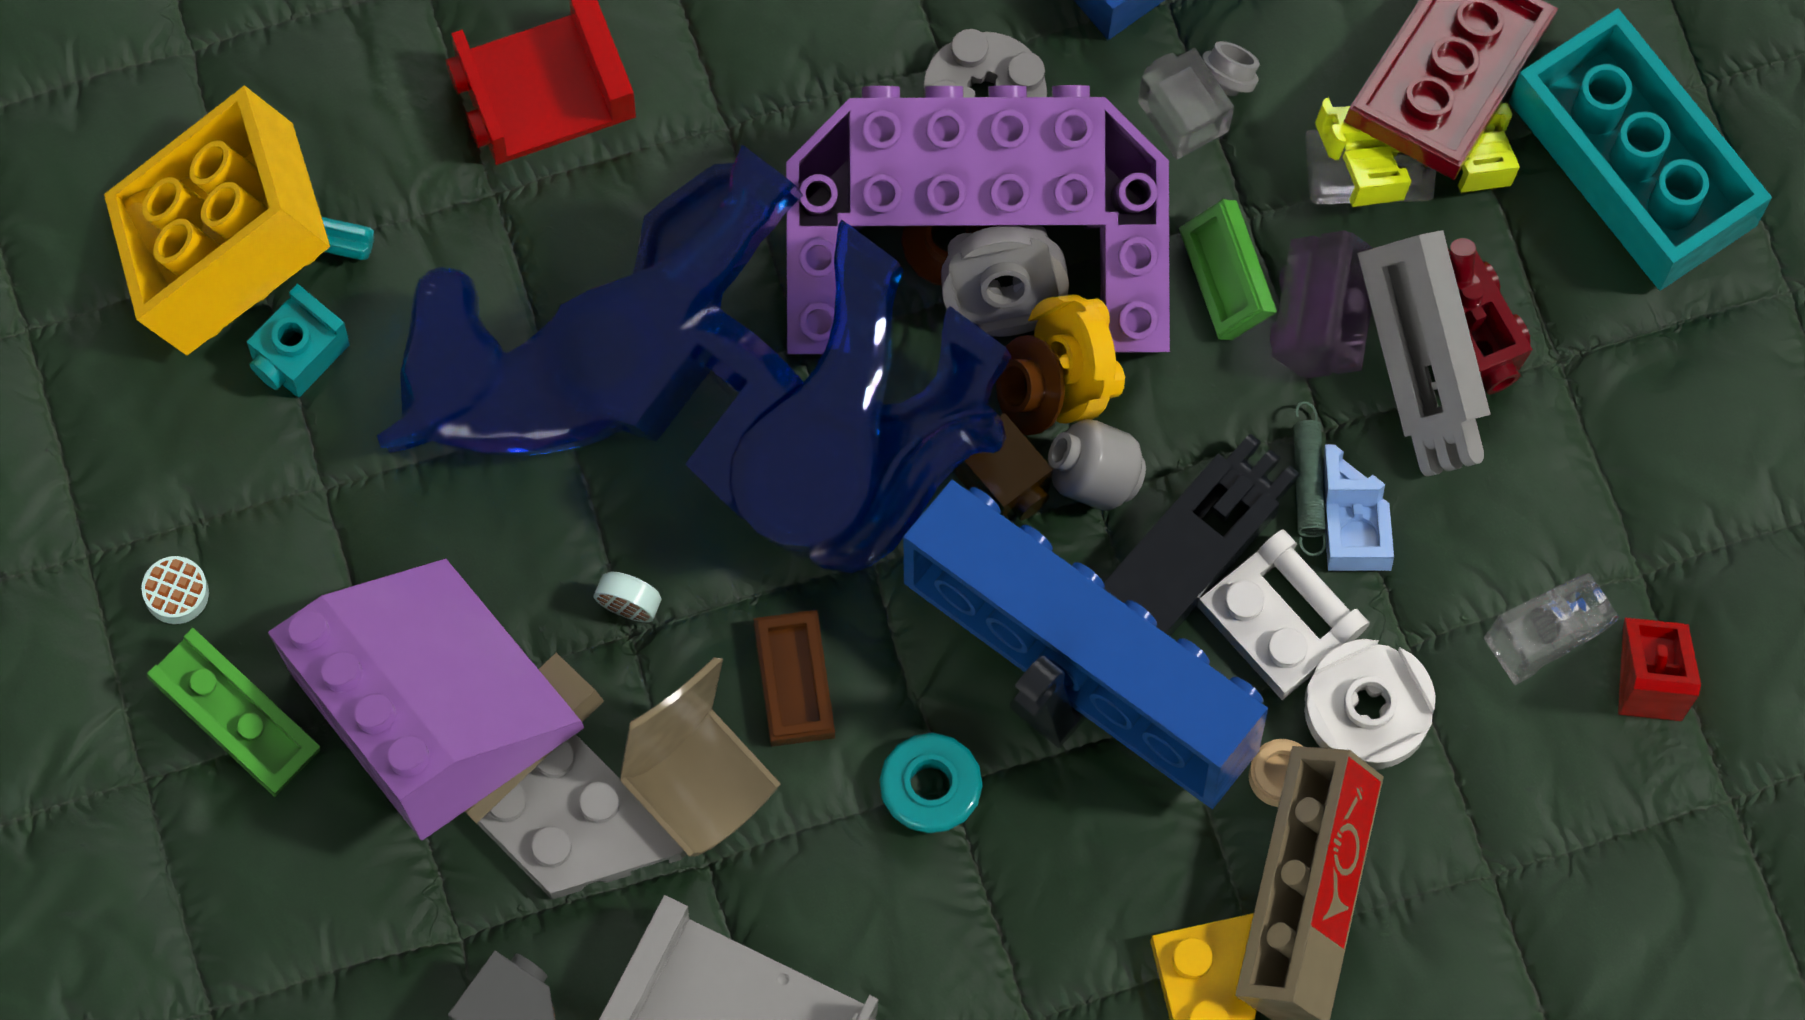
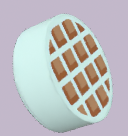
M170 556L158 560L147 570L142 581V595L149 611L154 617L165 623L182 624L193 620L203 611L208 601L209 588L203 571L195 562L185 557Z
M620 572L604 573L593 596L601 606L625 618L645 623L653 621L662 600L659 592L654 587L636 577Z

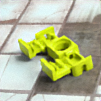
M1329 97L1325 98L1315 125L1326 152L1331 159L1339 160L1345 147L1346 151L1343 154V160L1354 184V189L1349 199L1352 207L1404 200L1412 181L1407 169H1399L1394 157L1400 151L1345 123L1344 120L1350 106L1332 107ZM1507 103L1500 105L1462 167L1463 174L1458 183L1461 193L1512 186L1520 166L1505 134L1512 118V112Z

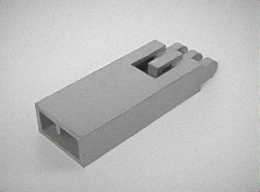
M1443 230L1413 236L1357 253L1404 436L1411 435L1421 472L1425 476L1440 474L1443 469L1445 471L1460 469L1463 464L1465 466L1480 464L1484 459V450L1476 418L1488 416L1491 413ZM1429 365L1432 366L1435 382L1431 381ZM1437 389L1442 405L1440 407H1438L1434 390Z

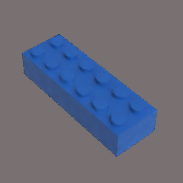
M952 479L903 536L904 584L1022 671L1026 672L1038 658L1044 655L1065 673L1064 687L1071 707L1213 810L1260 750L1268 707L1262 704L1263 698L1260 693L1245 680L1239 677H1232L1229 680L1209 665L1210 660L1208 656L1194 643L1184 638H1179L1178 641H1175L1156 627L1157 621L1152 614L1140 604L1131 600L1123 603L1104 589L1105 585L1101 578L1089 567L1079 562H1075L1071 566L1052 552V545L1039 531L1029 525H1022L1019 528L1000 514V507L988 494L975 487L966 490Z

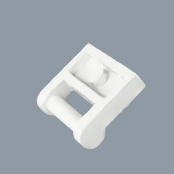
M1284 529L1269 538L1255 554L1203 595L1197 605L1202 613L1281 700L1285 699L1314 674L1325 655L1334 648L1357 639L1370 624L1358 609L1350 611L1294 550L1297 543ZM1274 567L1281 572L1332 628L1321 639L1313 633L1263 578Z

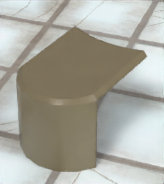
M714 657L669 697L630 722L621 768L620 781L689 857L699 856L728 838L748 821L781 785L712 710L723 662L722 658Z

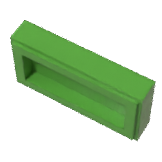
M1222 199L1179 227L1218 339L1233 340L1277 313L1236 200Z

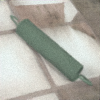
M1301 401L1296 406V416L1299 417V407L1302 404H1307L1313 409L1315 420L1299 421L1293 426L1295 469L1300 473L1296 480L1297 532L1305 537H1319L1323 535V548L1317 553H1310L1305 550L1302 544V537L1299 538V544L1303 552L1310 556H1319L1326 548V535L1324 533L1326 526L1322 468L1323 451L1321 447L1322 430L1314 406L1307 401Z

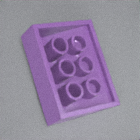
M447 559L322 595L268 631L292 677L421 841L584 729L582 721Z

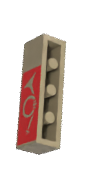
M1292 746L1235 994L1236 997L1271 1020H1330L1384 778V776L1351 750Z

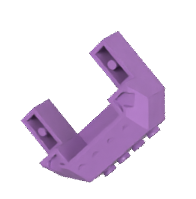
M1019 85L989 86V97H963V86L925 87V98H900V87L898 86L862 87V98H849L786 162L787 355L851 354V230H861L863 226L1084 225V229H1100V300L1104 302L1109 311V330L1113 339L1115 353L1170 352L1169 160L1106 97H1090V86L1087 85L1052 86V97H1027V86Z

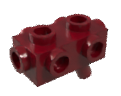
M1465 238L1456 239L1451 243L1450 250L1448 248L1483 386L1487 394H1494L1511 386L1520 378L1521 375L1518 370L1521 369L1533 350L1530 345V335L1522 318L1517 314H1512L1500 293V282L1494 268L1488 262L1482 261L1476 251L1474 242Z

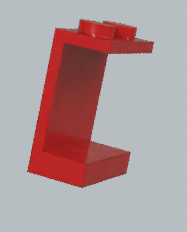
M569 0L571 15L471 49L463 29L451 33L455 56L445 59L450 78L457 94L468 91L475 109L466 112L471 133L478 148L489 145L496 165L636 118L634 91L597 0Z

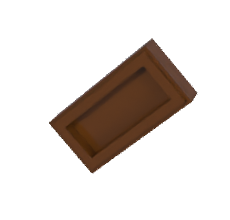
M817 610L754 618L755 638L771 747L834 739L835 728Z

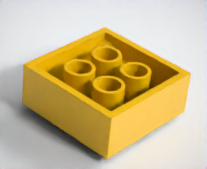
M245 85L104 194L136 320L186 356L207 340L218 335L224 327L253 305L264 300L270 292L303 267L310 265L319 255L330 248L293 123Z

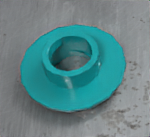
M937 733L913 735L896 745L885 759L879 779L882 800L892 817L907 828L924 833L949 831L965 822L978 806L983 788L980 766L971 751L953 737ZM928 768L940 770L949 779V791L939 799L928 800L921 798L911 787V779L917 772Z

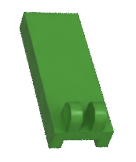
M194 628L184 636V639L158 665H155L147 673V678L274 797L320 752V746Z

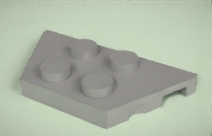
M576 734L556 747L477 823L552 900L582 891L588 884L597 881L608 883L630 876L633 870L665 860H669V863L681 860L687 855L623 785L620 778Z

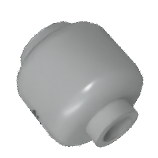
M1083 419L1071 425L1066 432L1060 433L1054 439L1048 453V463L1053 468L1052 482L1055 489L1062 496L1094 509L1110 511L1124 502L1132 500L1143 485L1146 464L1137 440L1131 434L1097 420Z

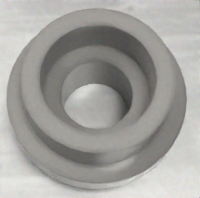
M1216 42L1212 51L1205 52L1199 62L1201 70L1206 74V83L1225 95L1237 96L1239 92H1252L1259 81L1256 74L1260 65L1258 59L1246 49L1233 43Z

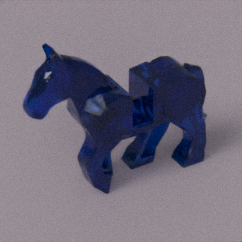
M741 145L734 163L712 165L665 198L644 216L637 258L632 275L590 289L560 305L556 315L541 330L525 343L508 353L505 352L499 342L486 329L479 315V296L474 280L458 269L447 267L430 269L418 279L413 296L409 333L400 372L402 418L376 436L380 448H387L389 453L412 449L433 441L443 446L486 455L513 456L548 454L582 447L602 441L618 431L657 442L712 370L716 376L736 390L739 395L696 449L686 465L739 517L747 520L757 533L775 546L799 558H810L813 564L821 568L854 573L873 565L893 552L903 539V536L923 513L939 485L959 464L973 454L981 452L996 453L1001 450L1006 439L1004 424L1000 416L987 403L992 386L1003 373L1012 356L1005 346L953 307L949 306L946 310L942 329L941 353L936 377L924 391L906 401L883 405L891 365L892 306L904 270L892 256L841 220L838 224L834 254L836 281L834 320L826 349L816 368L803 381L792 367L765 342L720 309L723 293L749 262L759 244L777 226L784 214L804 196L793 182L745 146Z

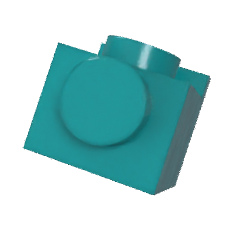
M297 283L289 292L290 298L247 341L253 360L249 366L253 372L272 389L278 390L283 385L299 398L350 346L345 323ZM295 332L303 337L294 346L284 345Z

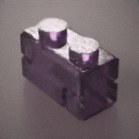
M1345 230L1321 234V238L1313 235L1291 239L1287 265L1281 269L1279 276L1282 294L1278 318L1270 329L1271 357L1299 376L1306 378L1331 375V372L1342 374L1362 371L1372 308L1357 253L1373 249V247L1352 232Z

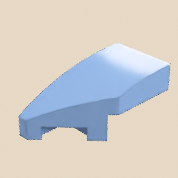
M1325 444L1323 478L1328 571H1391L1394 550L1390 504L1383 499L1385 484L1373 474L1369 478L1365 477L1343 459L1344 451L1335 444Z

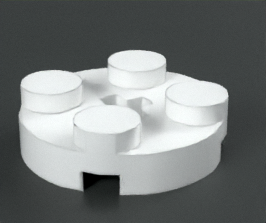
M1359 639L1334 648L1321 659L1305 691V719L1311 735L1321 748L1351 750L1375 770L1384 769L1403 762L1420 747L1432 725L1436 698L1435 690L1428 672L1414 655L1400 647L1397 651L1390 646L1378 645V640ZM1366 690L1371 697L1383 696L1386 704L1380 708V718L1371 719L1368 715L1360 716L1355 711L1354 707L1359 702L1357 692Z

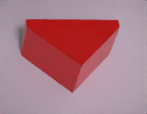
M1625 617L1622 634L1618 715L1683 721L1699 697L1701 688L1689 624Z

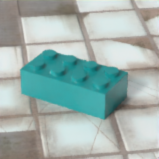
M1619 8L1519 73L1509 100L1510 105L1659 291L1759 224L1772 196Z

